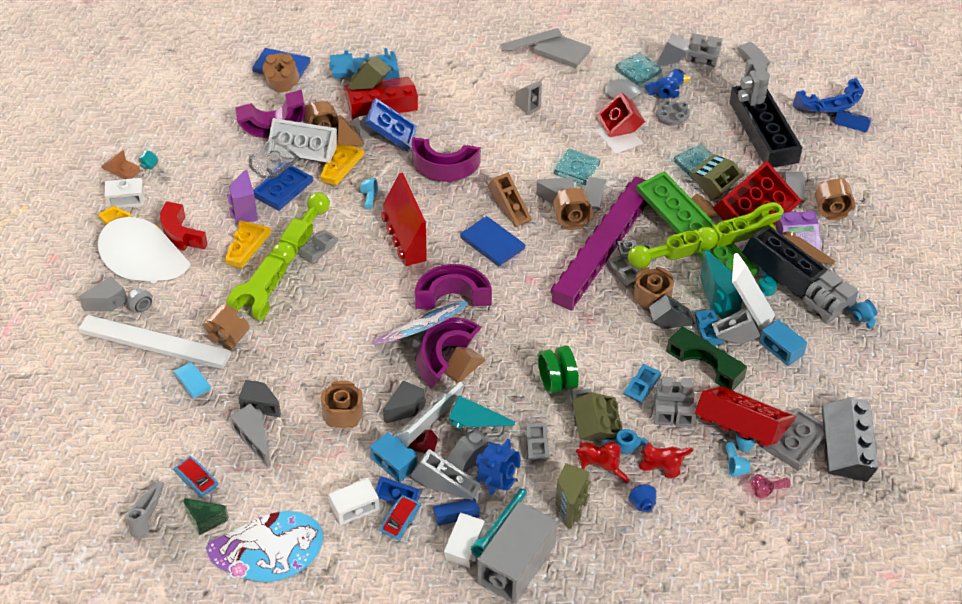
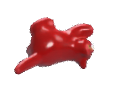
M587 442L579 444V448L576 449V457L581 464V469L584 470L586 466L594 464L604 470L612 471L625 483H629L627 475L619 469L621 448L618 444L606 442L600 448Z
M647 442L646 447L640 452V457L644 461L639 464V468L643 471H650L656 468L662 469L666 478H675L681 473L680 467L685 456L690 455L694 449L692 447L680 449L674 446L654 448L650 442Z

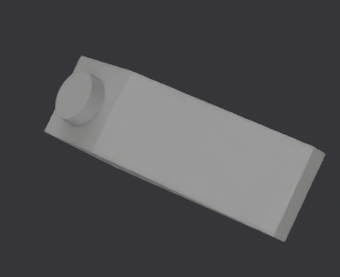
M249 404L230 416L231 426L258 458L269 467L271 463L263 424L264 416L259 409H255Z
M430 449L420 459L410 475L427 488L470 500L474 499L481 486L479 482Z

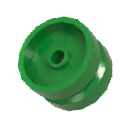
M569 346L556 347L554 352L550 349L539 351V373L542 384L548 394L558 393L562 387L565 390L578 387L579 375L577 364Z

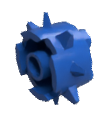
M507 439L503 445L489 442L483 454L477 456V482L489 486V495H493L497 489L509 490L516 481L513 475L516 468L520 469L521 457L518 451L511 448L510 439Z

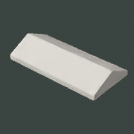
M273 118L266 152L330 163L337 148V129Z
M735 253L732 283L762 331L770 325L775 313L747 265L739 254Z
M459 382L443 390L404 425L394 437H398L403 445L408 446L457 401L458 396H461L464 384Z

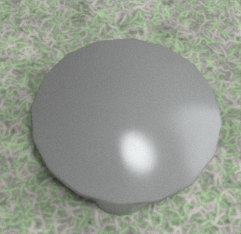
M616 79L607 84L606 96L609 99H614L622 92L632 100L638 95L639 88L630 80Z
M663 100L661 106L656 111V115L659 120L665 123L678 124L689 118L690 110L686 102L678 103Z

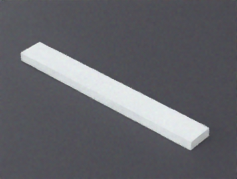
M87 315L78 328L81 334L219 369H224L231 356L230 350Z

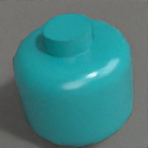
M145 150L138 158L143 169H153L159 162L158 157L149 150Z
M763 276L759 279L758 286L765 293V296H771L776 292L777 281L772 276Z

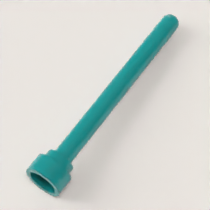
M524 488L519 489L484 538L477 539L471 546V552L475 557L479 558L518 502H521L526 496L527 491Z

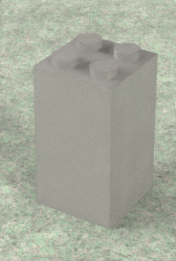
M518 502L479 557L477 584L516 604L555 547L558 521L550 515H545L535 510L530 505Z

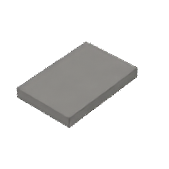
M564 36L540 41L533 48V53L573 68H577L591 51V46Z
M797 407L792 412L796 416L795 421L776 444L769 445V447L763 446V449L799 471L823 443L825 438L823 423Z

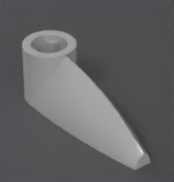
M158 481L127 512L126 520L132 537L140 538L149 533L148 520L160 499L164 482Z

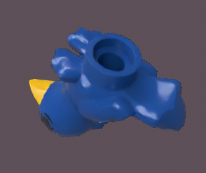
M674 69L666 77L656 82H649L644 87L650 96L656 94V96L668 99L671 96L675 99L680 94L679 91H676L680 89L679 86L691 79L683 70Z

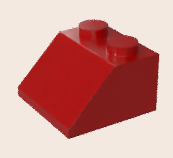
M622 92L596 114L610 137L634 133L645 123L633 100Z

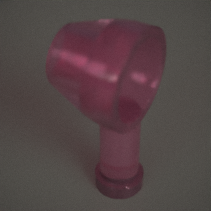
M756 474L750 480L752 491L757 498H765L775 489L790 488L791 486L788 477L770 481L763 475Z

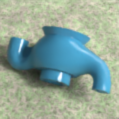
M866 299L865 302L859 303L856 301L853 306L846 307L848 310L853 311L852 316L855 321L867 322L866 326L868 329L875 325L877 310L870 300Z
M622 429L617 433L614 442L621 448L620 453L627 455L634 452L640 446L644 449L648 440L638 437L631 429ZM604 440V441L602 442V446H603L606 442H610V441H609V440Z

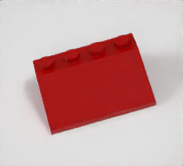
M409 76L382 80L378 85L370 89L350 90L347 88L349 85H343L352 120L367 115L375 98L398 113L418 111V94L415 84Z
M766 161L712 208L723 221L750 214L761 205L772 202L778 203L783 208V213H789L802 200ZM774 210L769 211V214L777 213Z
M402 172L399 173L383 203L381 217L383 222L387 223L388 234H392L393 246L398 248L399 259H403L405 266L427 261L426 221Z
M723 386L703 390L695 411L696 415L701 416V420L708 423L716 422L720 428L728 431L731 429L735 430L743 438L749 439L752 437L757 440L758 444L766 447L776 444L796 419V416Z

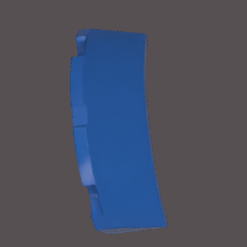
M857 78L850 79L847 84L848 87L844 89L845 94L821 100L815 94L809 97L804 90L796 92L792 106L810 112H838L854 106L861 99L864 88Z

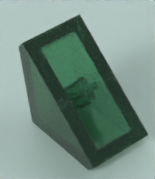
M184 498L183 503L186 514L199 535L227 522L229 519L226 505Z

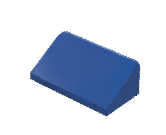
M842 110L837 112L834 123L867 132L872 118Z
M380 476L375 490L380 499L394 504L402 495L418 502L422 494V490Z
M475 498L473 500L467 499L433 506L437 526L457 522L460 513L478 518L480 515V509Z

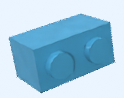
M779 319L762 330L759 342L787 366L801 358L807 346V342L803 337L796 334Z
M389 432L370 446L371 459L399 483L410 475L417 465V454L411 448L408 449L398 437L392 436Z

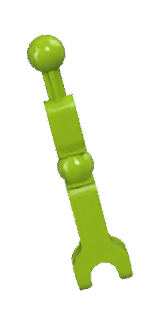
M314 193L308 198V210L302 219L294 218L279 239L280 243L273 247L272 252L264 259L247 283L233 288L226 300L228 306L238 311L245 305H252L253 318L259 321L264 319L270 310L268 297L285 274L288 264L298 254L299 247L304 246L313 232L312 222L317 215H322L329 210L330 200L327 195Z
M772 202L761 205L750 214L722 221L717 225H712V227H702L698 231L696 229L668 237L665 245L650 249L637 245L629 251L628 261L632 267L644 269L655 258L665 256L669 260H677L691 256L695 252L699 253L701 249L711 250L714 247L748 240L767 225L776 230L773 223L781 219L784 210L778 203ZM774 210L777 213L769 214V211Z

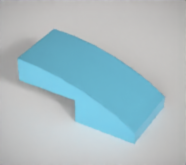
M191 362L173 371L175 377L184 385L185 391L193 398L211 390L207 380Z

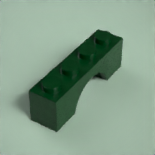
M682 326L668 339L667 353L681 362L698 359L708 363L716 373L715 383L719 386L734 390L745 379L747 370L745 364L712 345L709 341L699 337L693 331Z

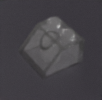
M274 136L249 155V168L260 178L275 179L297 162L300 157Z

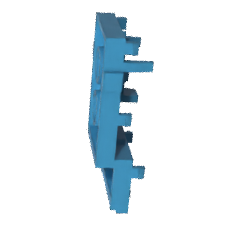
M384 48V54L378 55V57L391 70L383 80L399 78L396 54H394V51H390V55H388V49ZM344 50V54L330 55L329 66L332 69V77L334 79L352 77L360 70L359 67L364 61H367L369 58L373 59L375 56L369 57V53H366L365 57L352 58V53H348V50Z

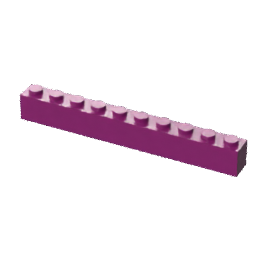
M635 176L631 182L627 183L625 191L619 194L617 202L611 205L609 213L603 216L601 224L595 227L593 235L587 238L585 246L579 249L576 258L570 261L566 272H562L558 283L552 286L550 292L552 294V303L571 311L574 309L618 247L617 241H622L647 206L646 200L636 191V186L646 181L645 179Z

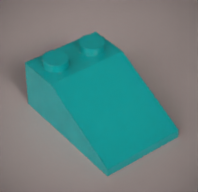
M707 250L704 252L700 279L710 308L714 309L715 314L721 319H724L741 310L742 298L732 283L733 273Z
M460 395L448 418L452 420L450 424L459 429H462L463 426H515L516 423Z

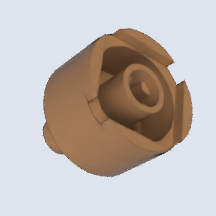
M278 53L266 57V61L263 64V73L269 87L273 88L276 92H287L291 90V87L298 84L299 72L290 54Z
M318 101L305 106L303 123L337 129L338 115L330 102Z
M844 178L820 182L817 185L815 199L822 217H828V220H840L847 217L848 213L855 209L856 203L851 187Z
M569 188L557 192L553 201V208L560 225L564 226L567 230H578L583 228L587 221H591L593 209L584 189Z
M646 267L640 270L636 276L634 301L640 306L649 309L651 305L666 294L672 298L674 281L672 274L668 270L661 267H656V269Z
M226 304L218 305L202 324L208 333L207 338L211 342L217 343L218 341L230 351L238 344L250 327L244 317L240 319L237 316L239 313L237 310Z
M340 380L331 383L332 386L327 389L325 388L321 394L322 411L326 424L330 427L338 428L357 426L364 412L362 391L350 381Z

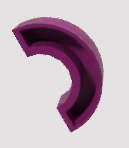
M302 90L285 94L286 100L284 104L275 111H261L255 108L252 103L235 107L239 126L253 136L269 138L273 118L301 123L305 115Z
M412 137L413 165L420 174L430 180L451 183L470 176L480 166L481 147L463 145L457 152L442 154L431 148L429 139Z
M445 264L432 268L421 276L415 287V309H433L440 297L451 293L466 296L471 301L472 306L492 305V287L489 280L477 269L462 264Z
M452 317L430 327L426 331L417 348L416 366L421 378L431 389L440 381L450 366L443 358L442 348L448 346L467 348L482 328L480 325L464 318Z

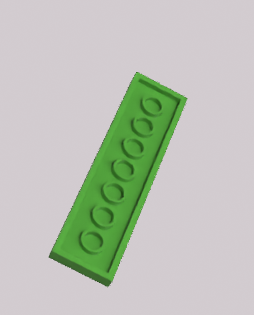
M665 171L636 186V191L677 234L696 229L698 231L702 227H712L715 224ZM734 243L708 250L732 273L735 253H738L745 262L752 276L756 275L759 271V268L749 261ZM701 249L699 253L695 252V254L703 261L704 252L707 250Z

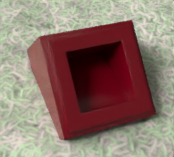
M431 429L424 430L410 443L409 448L421 453H426L428 449L435 452L438 437Z

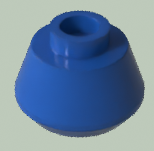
M641 484L631 490L628 500L637 510L648 512L656 505L657 491L655 487L649 484Z

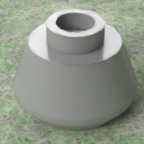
M141 288L132 289L127 296L129 308L134 313L146 311L151 306L153 300L152 294Z

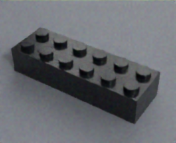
M741 86L732 87L729 103L762 162L768 161L773 168L798 164L803 147L768 88L764 103L750 106L748 101L740 102L738 97V91L746 89H742Z

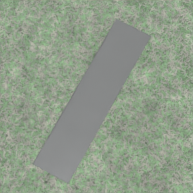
M556 28L500 45L504 51L558 37L562 34Z

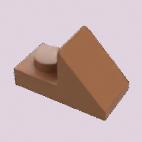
M124 150L111 157L102 165V169L122 179H132L140 172L139 166L126 160Z

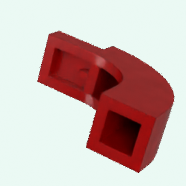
M166 201L160 212L163 233L177 249L185 251L190 246L205 250L208 245L206 232L182 226L181 224L186 218L183 204Z

